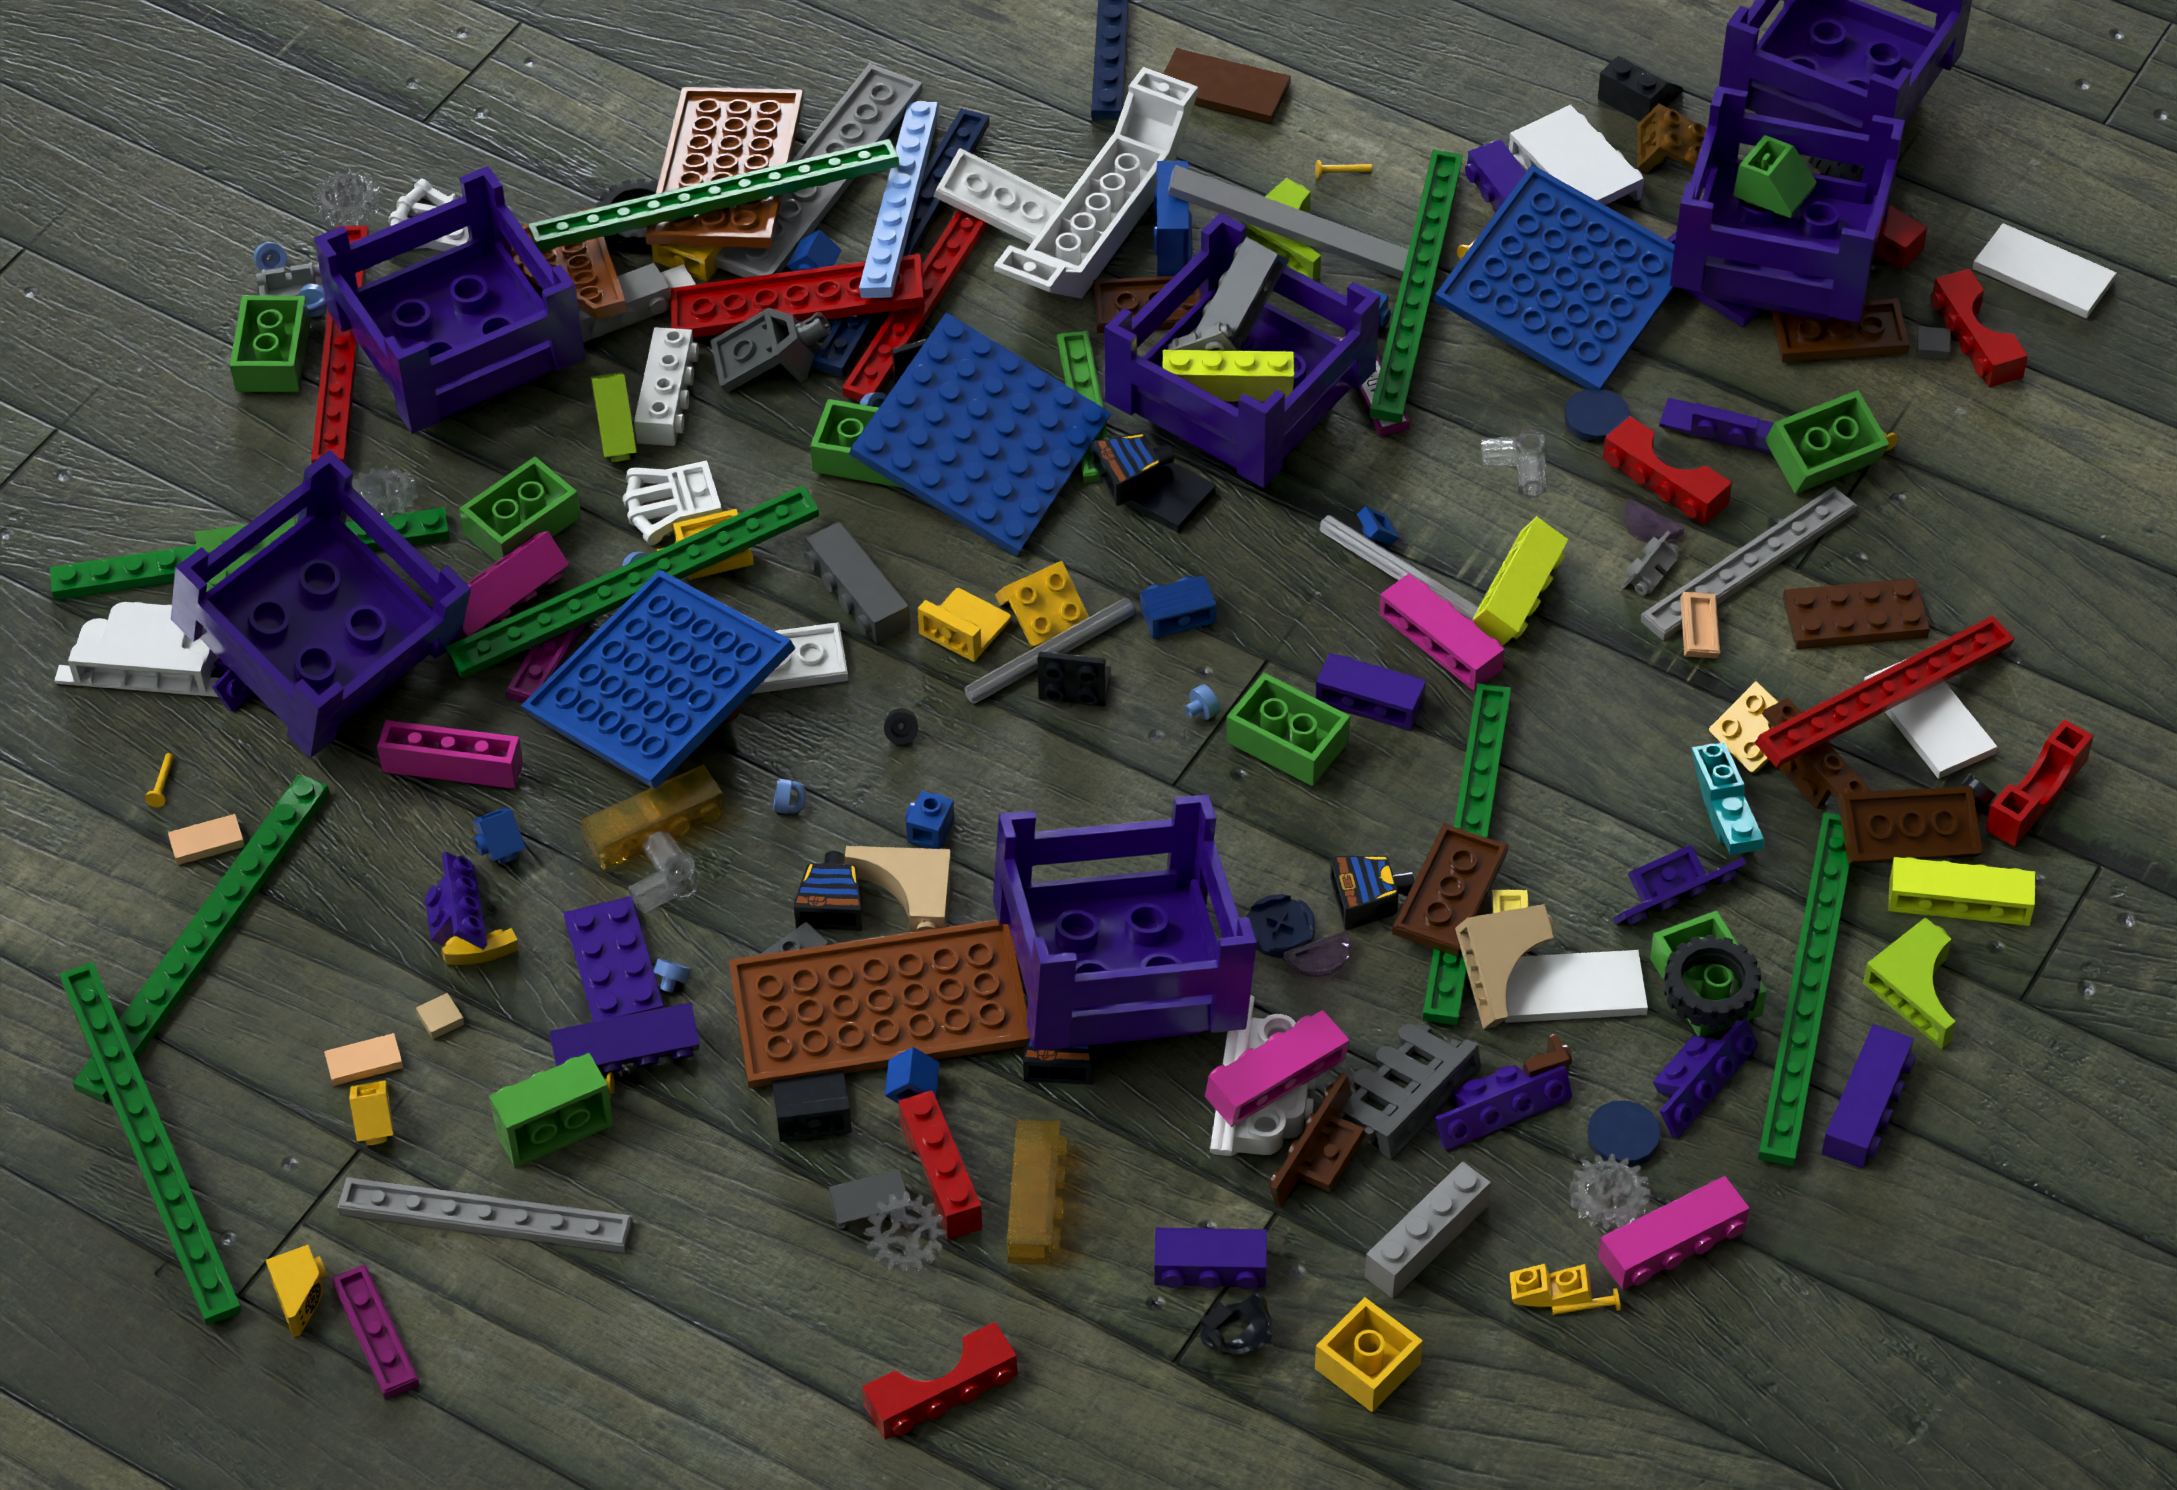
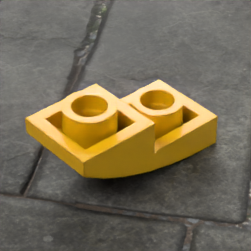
M512 928L504 932L502 929L495 930L486 936L487 946L483 950L454 936L445 943L446 946L442 947V955L445 963L450 965L483 963L518 951V939Z
M1546 1264L1510 1272L1511 1293L1514 1304L1552 1307L1592 1301L1590 1276L1585 1264L1549 1273Z

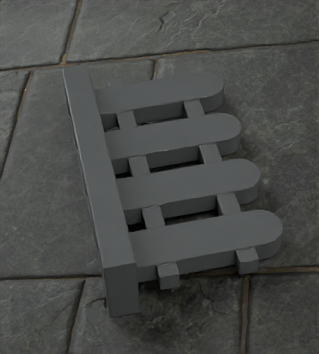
M1414 1024L1401 1026L1398 1035L1399 1041L1403 1046L1399 1050L1390 1046L1381 1047L1376 1052L1377 1065L1380 1069L1376 1073L1369 1069H1360L1354 1074V1086L1358 1091L1351 1095L1338 1117L1363 1127L1366 1138L1369 1140L1376 1136L1378 1138L1380 1154L1392 1160L1453 1097L1451 1091L1462 1087L1481 1069L1478 1044L1469 1039H1466L1461 1045L1454 1039L1447 1043L1433 1035L1432 1028L1426 1024H1423L1421 1027ZM1416 1052L1431 1062L1426 1066L1409 1056ZM1392 1074L1407 1082L1408 1085L1402 1088L1387 1080V1078ZM1370 1097L1386 1106V1108L1381 1112L1364 1101Z

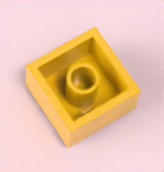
M1364 1297L1316 1345L1315 1369L1373 1413L1421 1364L1423 1340Z

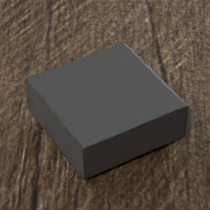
M1918 326L1917 357L1949 360L1951 329Z

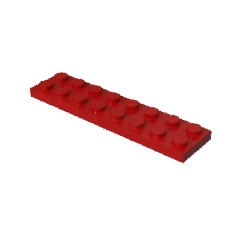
M914 254L902 257L893 296L888 298H861L859 286L866 261L671 288V328L692 330L693 338L723 334L767 308L793 315L799 322H803L817 312H821L826 319H835L925 306L921 255Z

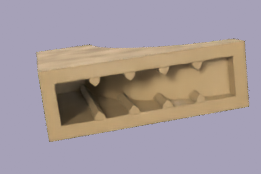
M846 846L845 864L857 866L858 879L881 886L899 900L908 915L910 932L947 927L952 871L950 849Z
M1545 904L1469 917L1455 928L1483 1029L1496 1027L1508 1018L1506 987L1511 970L1521 955L1529 951L1542 948L1554 938L1553 920L1547 914Z

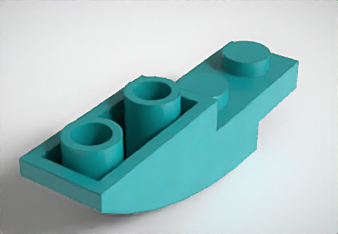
M1725 742L1692 747L1691 753L1700 790L1719 844L1725 843L1730 855L1764 850L1763 835L1745 799L1743 780Z

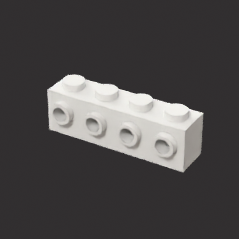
M654 327L634 420L637 444L675 446L678 433H683L684 414H682V410L688 409L689 390H687V386L693 385L694 367H692V362H697L699 356V344L693 342L692 330Z

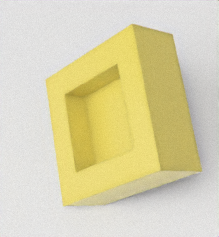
M1492 890V913L1528 907L1527 890Z

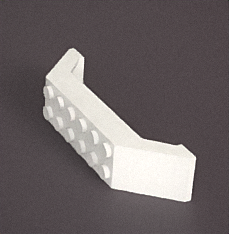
M1143 67L1129 85V92L1115 132L1028 249L1024 251L1009 245L995 263L994 271L1050 293L1082 299L1093 284V280L1097 279L1154 201V188H1157V161L1176 160L1198 94V87Z

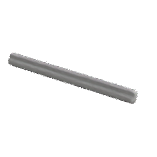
M1327 515L1320 522L1319 530L1398 581L1410 573L1417 580L1425 582L1431 591L1441 599L1449 601L1454 609L1465 618L1473 619L1479 608L1335 517Z
M1128 598L1119 600L967 685L964 688L965 696L972 704L980 702L1037 670L1039 652L1065 654L1135 614L1133 603Z

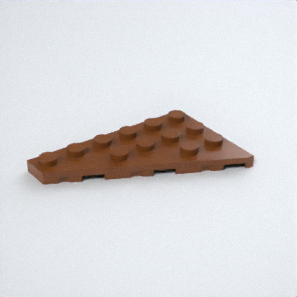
M528 224L522 226V228L525 230V232H526V233L528 234V236L530 237V235H529V230H528ZM604 237L557 247L553 250L540 251L552 268L561 265L574 282L578 308L596 319L612 318L619 313L628 311ZM512 248L514 262L528 280L540 286Z

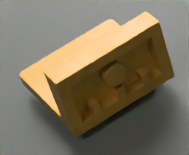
M1659 103L1637 124V169L1648 173L1656 165L1661 164L1665 157L1668 156L1694 170L1707 128L1701 123L1695 122L1679 114L1676 110L1669 109Z

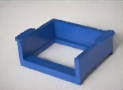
M1157 161V188H1154V216H1157V227H1154V255H1157V277L1175 276L1192 259V214L1189 212V202L1167 194L1175 165L1188 169V161Z

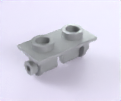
M309 262V264L290 266V273H285L284 267L269 270L262 269V273L256 274L260 295L298 296L300 289L305 285L317 284L323 287L319 264L313 265L312 262Z
M1221 322L1201 330V338L1199 339L1196 332L1181 338H1175L1172 343L1168 344L1167 349L1237 351L1236 347L1228 339L1229 336H1232L1229 324L1223 325Z
M1667 531L1659 540L1654 536L1641 551L1645 554L1642 561L1637 557L1625 571L1629 577L1621 586L1623 589L1631 583L1635 586V591L1640 595L1644 596L1652 593L1655 586L1663 578V575L1655 567L1665 574L1679 558L1678 546L1665 540L1671 532Z

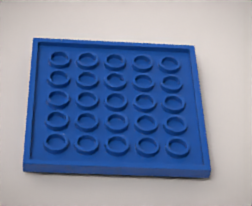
M1531 165L1437 291L1434 302L1587 389L1596 388L1600 390L1606 385L1675 288L1669 286L1675 244L1538 167Z
M946 312L853 444L849 455L1017 557L1092 445V442H1094L1108 421L1111 412Z
M659 569L521 707L528 716L656 789L795 650L792 641L785 636Z

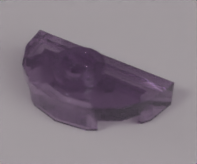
M1630 498L1627 499L1623 509L1624 522L1627 525V531L1636 539L1648 543L1654 536L1659 540L1669 531L1671 533L1665 540L1670 539V542L1684 534L1683 525Z
M1347 930L1283 952V960L1292 970L1305 976L1321 977L1331 975L1340 970L1349 959L1351 949L1349 932Z

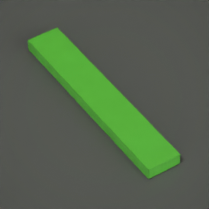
M1088 330L1057 334V344L1065 385L1103 407ZM1106 424L1094 441L1109 439ZM1091 445L1080 461L1084 483L1102 481L1093 466Z

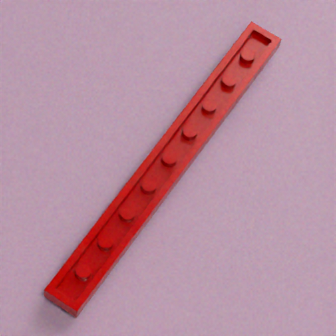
M958 209L922 264L925 306L893 310L843 385L842 394L844 397L860 402L863 396L868 393L881 392L893 373L892 349L914 341L989 225L988 223Z
M368 225L344 226L348 233L349 243L369 235ZM366 269L355 273L358 288L364 285ZM328 309L311 461L312 463L331 450L346 465L358 342L350 330L342 332L329 314Z
M1992 615L1759 734L1755 744L1773 765L1778 768L2009 648L2015 638Z

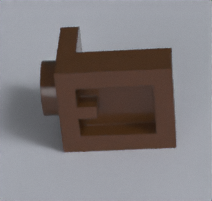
M1556 1033L1548 1035L1547 1054H1537L1525 1060L1523 1072L1530 1077H1534L1564 1065L1568 1074L1569 1065L1572 1064L1571 1052L1566 1044H1561Z

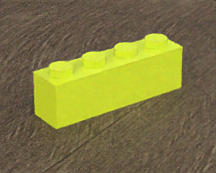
M1163 350L1162 368L1223 401H1238L1245 393L1260 402H1265L1276 390L1283 392L1285 399L1293 391L1294 352Z
M1537 516L1520 531L1472 619L1480 630L1490 638L1498 640L1502 646L1512 637L1517 640L1528 626V623L1525 622L1527 615L1530 616L1540 604L1541 600L1537 598L1539 593H1543L1553 580V576L1550 575L1552 569L1555 570L1566 555L1562 552L1568 541L1566 537Z
M1894 857L1889 881L1888 911L2030 926L2035 906V871L1958 864L1949 861L1920 860L1912 857Z

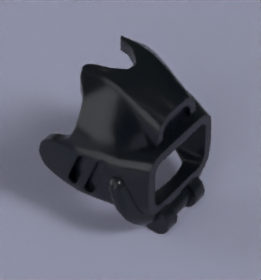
M1254 1292L1242 1303H1234L1225 1307L1220 1302L1215 1306V1310L1200 1319V1323L1203 1326L1200 1334L1202 1343L1211 1350L1216 1349L1222 1354L1231 1353L1249 1357L1260 1350L1272 1338L1273 1325L1268 1312L1267 1301L1259 1292ZM1238 1316L1248 1327L1239 1337L1226 1344L1223 1335L1216 1329L1230 1317Z

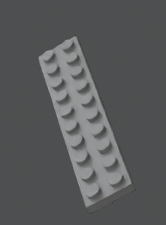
M869 63L791 162L885 140L905 115L909 103H914L923 92L922 82ZM844 179L828 183L824 186H815L798 190L794 193L783 194L772 248L723 247L714 258L715 267L743 278L781 273L789 263L800 240L812 234L854 179Z

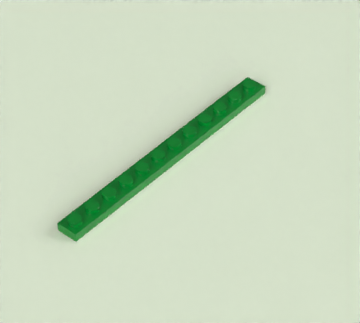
M887 139L528 224L529 235L539 251L553 250L557 247L583 243L587 240L603 236H613L620 232L642 229L650 225L667 221L671 222L696 214H705L717 209L735 207L739 204L755 200H765L772 196L794 193L798 190L815 186H824L828 183L844 179H854L858 176L874 172H883L887 169L899 167V156L890 140Z
M1432 150L1369 418L1402 423L1460 174L1462 154Z
M804 485L448 645L446 646L447 655L461 679L623 606L659 569L680 580L819 517V509Z
M445 507L382 516L412 546L450 540ZM354 521L345 523L373 552L383 550ZM196 545L50 567L54 600L174 582L175 567L197 551Z
M1477 683L1454 827L1488 838L1511 688ZM1433 949L1422 1021L1458 1026L1467 971L1462 951L1457 957Z
M300 774L296 776L118 1021L135 1061L329 795L327 784ZM91 1057L73 1081L75 1091L106 1103L110 1097L95 1061Z
M1823 813L1758 1154V1160L1794 1167L1850 866L1847 861L1841 817L1837 814Z
M94 962L60 973L62 986L205 1325L208 1326L242 1313L230 1280Z

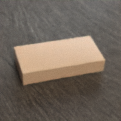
M1683 592L1680 602L1684 656L1717 659L1720 654L1716 594Z
M235 814L168 832L177 865L245 847Z
M394 1033L324 1051L333 1086L403 1068Z

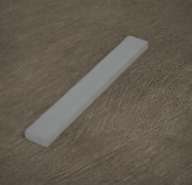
M1175 165L1172 171L1168 195L1402 279L1409 249Z
M1833 486L1641 614V622L1662 641L1666 640L1682 629L1680 597L1683 592L1716 594V604L1718 605L1855 514L1857 505Z
M349 1177L346 1178L337 1207L339 1215L625 1253L633 1223L632 1215Z

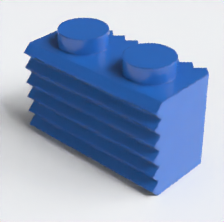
M1204 575L1195 578L1186 576L1175 583L1163 586L1154 584L1146 590L1140 591V609L1154 639L1158 636H1169L1171 633L1176 634L1183 630L1188 631L1190 628H1201L1209 623L1213 625L1216 622V601Z

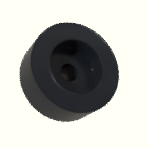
M904 708L892 710L884 721L885 735L895 744L903 745L911 742L918 732V720L915 714Z
M1970 773L1961 783L1962 786H1972L1975 804L1980 799L1989 805L1997 795Z

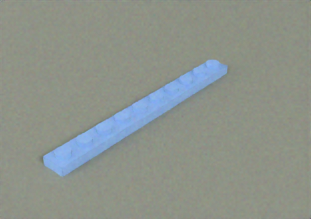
M917 101L909 103L906 108L895 150L899 156V167L890 169L859 286L861 298H888L893 296L939 116L938 102Z

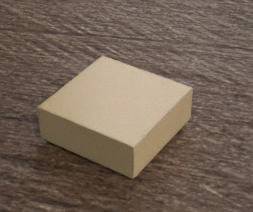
M448 993L416 1007L417 1016L432 1040L465 1025L463 1016Z

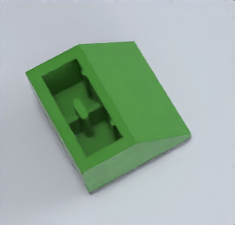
M1764 135L1739 165L1733 196L1744 200L1748 204L1757 205L1773 211L1777 215L1791 218L1816 188L1817 182L1793 145Z

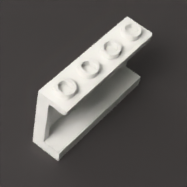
M1571 105L1510 133L1509 150L1526 172L1531 165H1534L1603 205L1627 194L1634 201H1638L1642 197L1644 178L1639 170L1634 169L1624 159L1621 152L1615 150L1606 141L1603 134L1597 132L1588 123L1585 116L1579 114Z

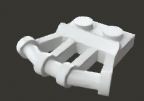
M420 179L414 184L415 188L411 192L398 199L396 203L397 210L391 213L388 223L392 226L409 219L408 215L416 216L457 199L456 194L446 196L432 188L431 184L425 179ZM425 198L426 200L432 202L433 204H435V205H437V206H432V205H427V204H422V203H417V202H418L420 199ZM465 227L415 249L430 248L447 251L470 241L468 228Z
M707 460L666 470L631 468L627 471L626 482L628 486L622 500L624 506L629 509L627 514L628 520L632 526H636L643 533V539L650 546L656 545L665 534L673 530V523L722 512ZM644 483L658 484V485H653V486H649V487L640 488ZM667 497H673V499L665 500L641 506L645 502H650ZM669 515L653 525L648 521V519Z

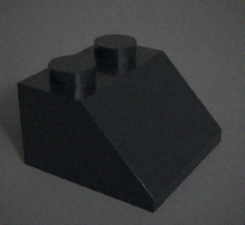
M1617 56L1600 72L1598 100L1638 121H1641L1659 103L1667 107L1683 92V87L1620 56Z

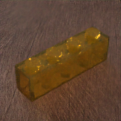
M703 764L661 783L656 789L650 788L580 820L583 841L603 870L611 865L620 864L627 858L644 850H650L657 844L670 838L681 836L688 830L705 822L714 821L719 816L725 814L723 792Z
M1016 1119L1007 1234L1008 1263L1052 1265L1053 1251H1060L1061 1229L1055 1228V1219L1062 1220L1063 1197H1057V1188L1064 1189L1065 1167L1059 1166V1159L1066 1158L1067 1136H1061L1060 1121Z

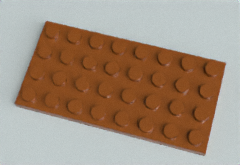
M682 87L656 194L789 163L804 101L803 90ZM783 194L772 196L765 200H755L739 204L735 207H726L709 211L705 214H696L671 222L667 221L647 226L645 234L646 244L660 246L772 248Z
M998 919L729 960L748 1088L773 1085L772 1081L840 1070L846 1074L888 1067L889 1059L912 1047L921 1050L934 1060L1023 1047L1027 1046L1030 1037L1027 1029V1009L1013 940L1008 924L999 925Z

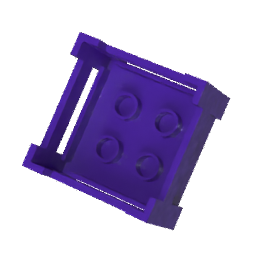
M1755 0L1750 8L1740 5L1726 26L1719 86L1748 91L1745 110H1751L1758 115L1870 135L1873 115L1905 120L1906 124L1943 69L1950 71L1963 53L1972 0H1901L1936 13L1934 28L1860 0H1784V7L1759 42V28L1780 0Z
M1716 86L1710 106L1708 127L1690 184L1686 183L1680 203L1669 286L1698 292L1704 291V298L1823 321H1829L1830 317L1860 323L1875 249L1882 223H1886L1891 204L1905 120L1873 115L1870 135L1747 113L1745 108L1748 91ZM1764 135L1793 145L1800 155L1864 166L1862 182L1811 173L1817 182L1816 188L1791 218L1777 215L1773 211L1748 204L1744 200L1733 196L1739 165L1743 161L1738 159L1740 143L1756 146ZM1705 188L1702 201H1700L1702 189Z
M489 166L459 178L462 197L349 243L348 233L344 226L314 238L328 312L342 332L351 331L394 394L397 413L411 434L439 423L445 417L541 377L554 369L559 371L586 359L574 282L561 265L553 268L549 265L506 206L503 186ZM465 227L468 228L470 241L358 288L355 273ZM512 248L542 287L543 300L514 262Z
M1219 213L1201 231V250L1133 318L1132 312L1123 308L1104 327L1105 402L1131 416L1134 413L1237 468V474L1264 488L1283 468V459L1352 387L1358 390L1376 371L1380 295L1352 282L1347 287V297L1286 266L1273 291L1345 329V337L1342 341H1339L1266 302L1240 351L1294 352L1293 391L1285 399V394L1276 390L1265 402H1260L1245 393L1238 401H1223L1162 368L1163 350L1168 349V344L1172 343L1173 339L1189 335L1198 327L1203 318L1202 313L1205 305L1213 299L1218 290L1219 279L1229 270L1234 260L1233 256L1236 248L1246 238L1245 225ZM1201 285L1200 300L1144 357L1138 355L1137 348Z
M331 450L305 468L302 484L212 552L208 553L201 547L175 567L171 620L193 642L200 638L288 726L287 736L310 759L335 740L337 728L429 654L436 660L446 652V646L460 640L471 588L448 565L439 573L351 486L353 472ZM298 514L297 524L206 592V583ZM347 515L434 599L432 609L345 525Z
M1209 794L1174 797L1172 819L1035 832L1036 815L1034 810L999 813L993 903L999 925L1008 924L1028 995L1027 1029L1033 1051L1200 1034V1031L1206 1030L1214 1033L1246 1029L1257 941L1249 917L1239 918L1214 841L1216 815ZM1168 853L1166 870L1031 883L1032 866ZM1208 892L1223 938H1219L1218 943L1206 908Z

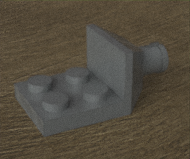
M767 308L710 340L720 387L728 393L780 363L800 383L806 381L814 358L812 344L832 333L828 320L821 312H817L805 321L799 322L793 315Z

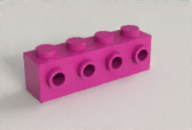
M548 531L534 534L466 583L471 588L460 639L486 629L485 625L493 619L495 622L504 619L512 612L510 609L512 605L518 601L520 604L527 602L537 595L535 590L543 583L546 586L550 585L562 576L560 571L567 567L569 563Z
M1409 573L1381 593L1379 615L1473 691H1476L1477 683L1485 684L1503 670L1505 649L1495 638H1490L1480 630L1474 621L1461 615L1449 601L1441 599L1431 591L1425 582L1417 580Z
M386 720L377 745L382 772L515 789L523 765L520 740L517 736Z
M1324 1010L1313 1016L1306 1015L1286 1032L1273 1034L1262 1046L1255 1050L1250 1048L1244 1051L1233 1063L1215 1068L1208 1076L1205 1097L1224 1120L1233 1127L1344 1061L1350 1040Z
M1723 1176L1600 1238L1598 1258L1622 1290L1632 1285L1638 1286L1663 1269L1671 1270L1677 1267L1683 1259L1695 1253L1703 1254L1707 1252L1715 1243L1727 1237L1732 1239L1739 1236L1747 1226L1750 1208L1727 1177Z

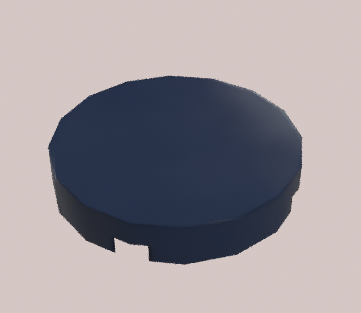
M1594 388L1577 392L1568 400L1565 408L1566 427L1571 434L1587 442H1590V439L1599 440L1598 443H1604L1605 437L1630 416L1628 405L1623 398L1605 389L1598 390Z
M1268 895L1256 901L1246 916L1249 917L1257 941L1256 950L1264 955L1276 958L1292 957L1303 952L1312 943L1316 925L1314 913L1300 899L1298 902L1291 899L1289 895Z
M1627 1100L1612 1101L1600 1106L1592 1114L1587 1129L1588 1144L1595 1156L1613 1166L1620 1164L1626 1165V1167H1636L1648 1162L1656 1153L1661 1136L1659 1122L1653 1113L1641 1104Z

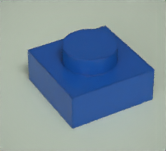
M1365 506L1357 514L1364 526L1362 527L1363 533L1371 541H1379L1391 546L1399 539L1386 514L1368 506Z

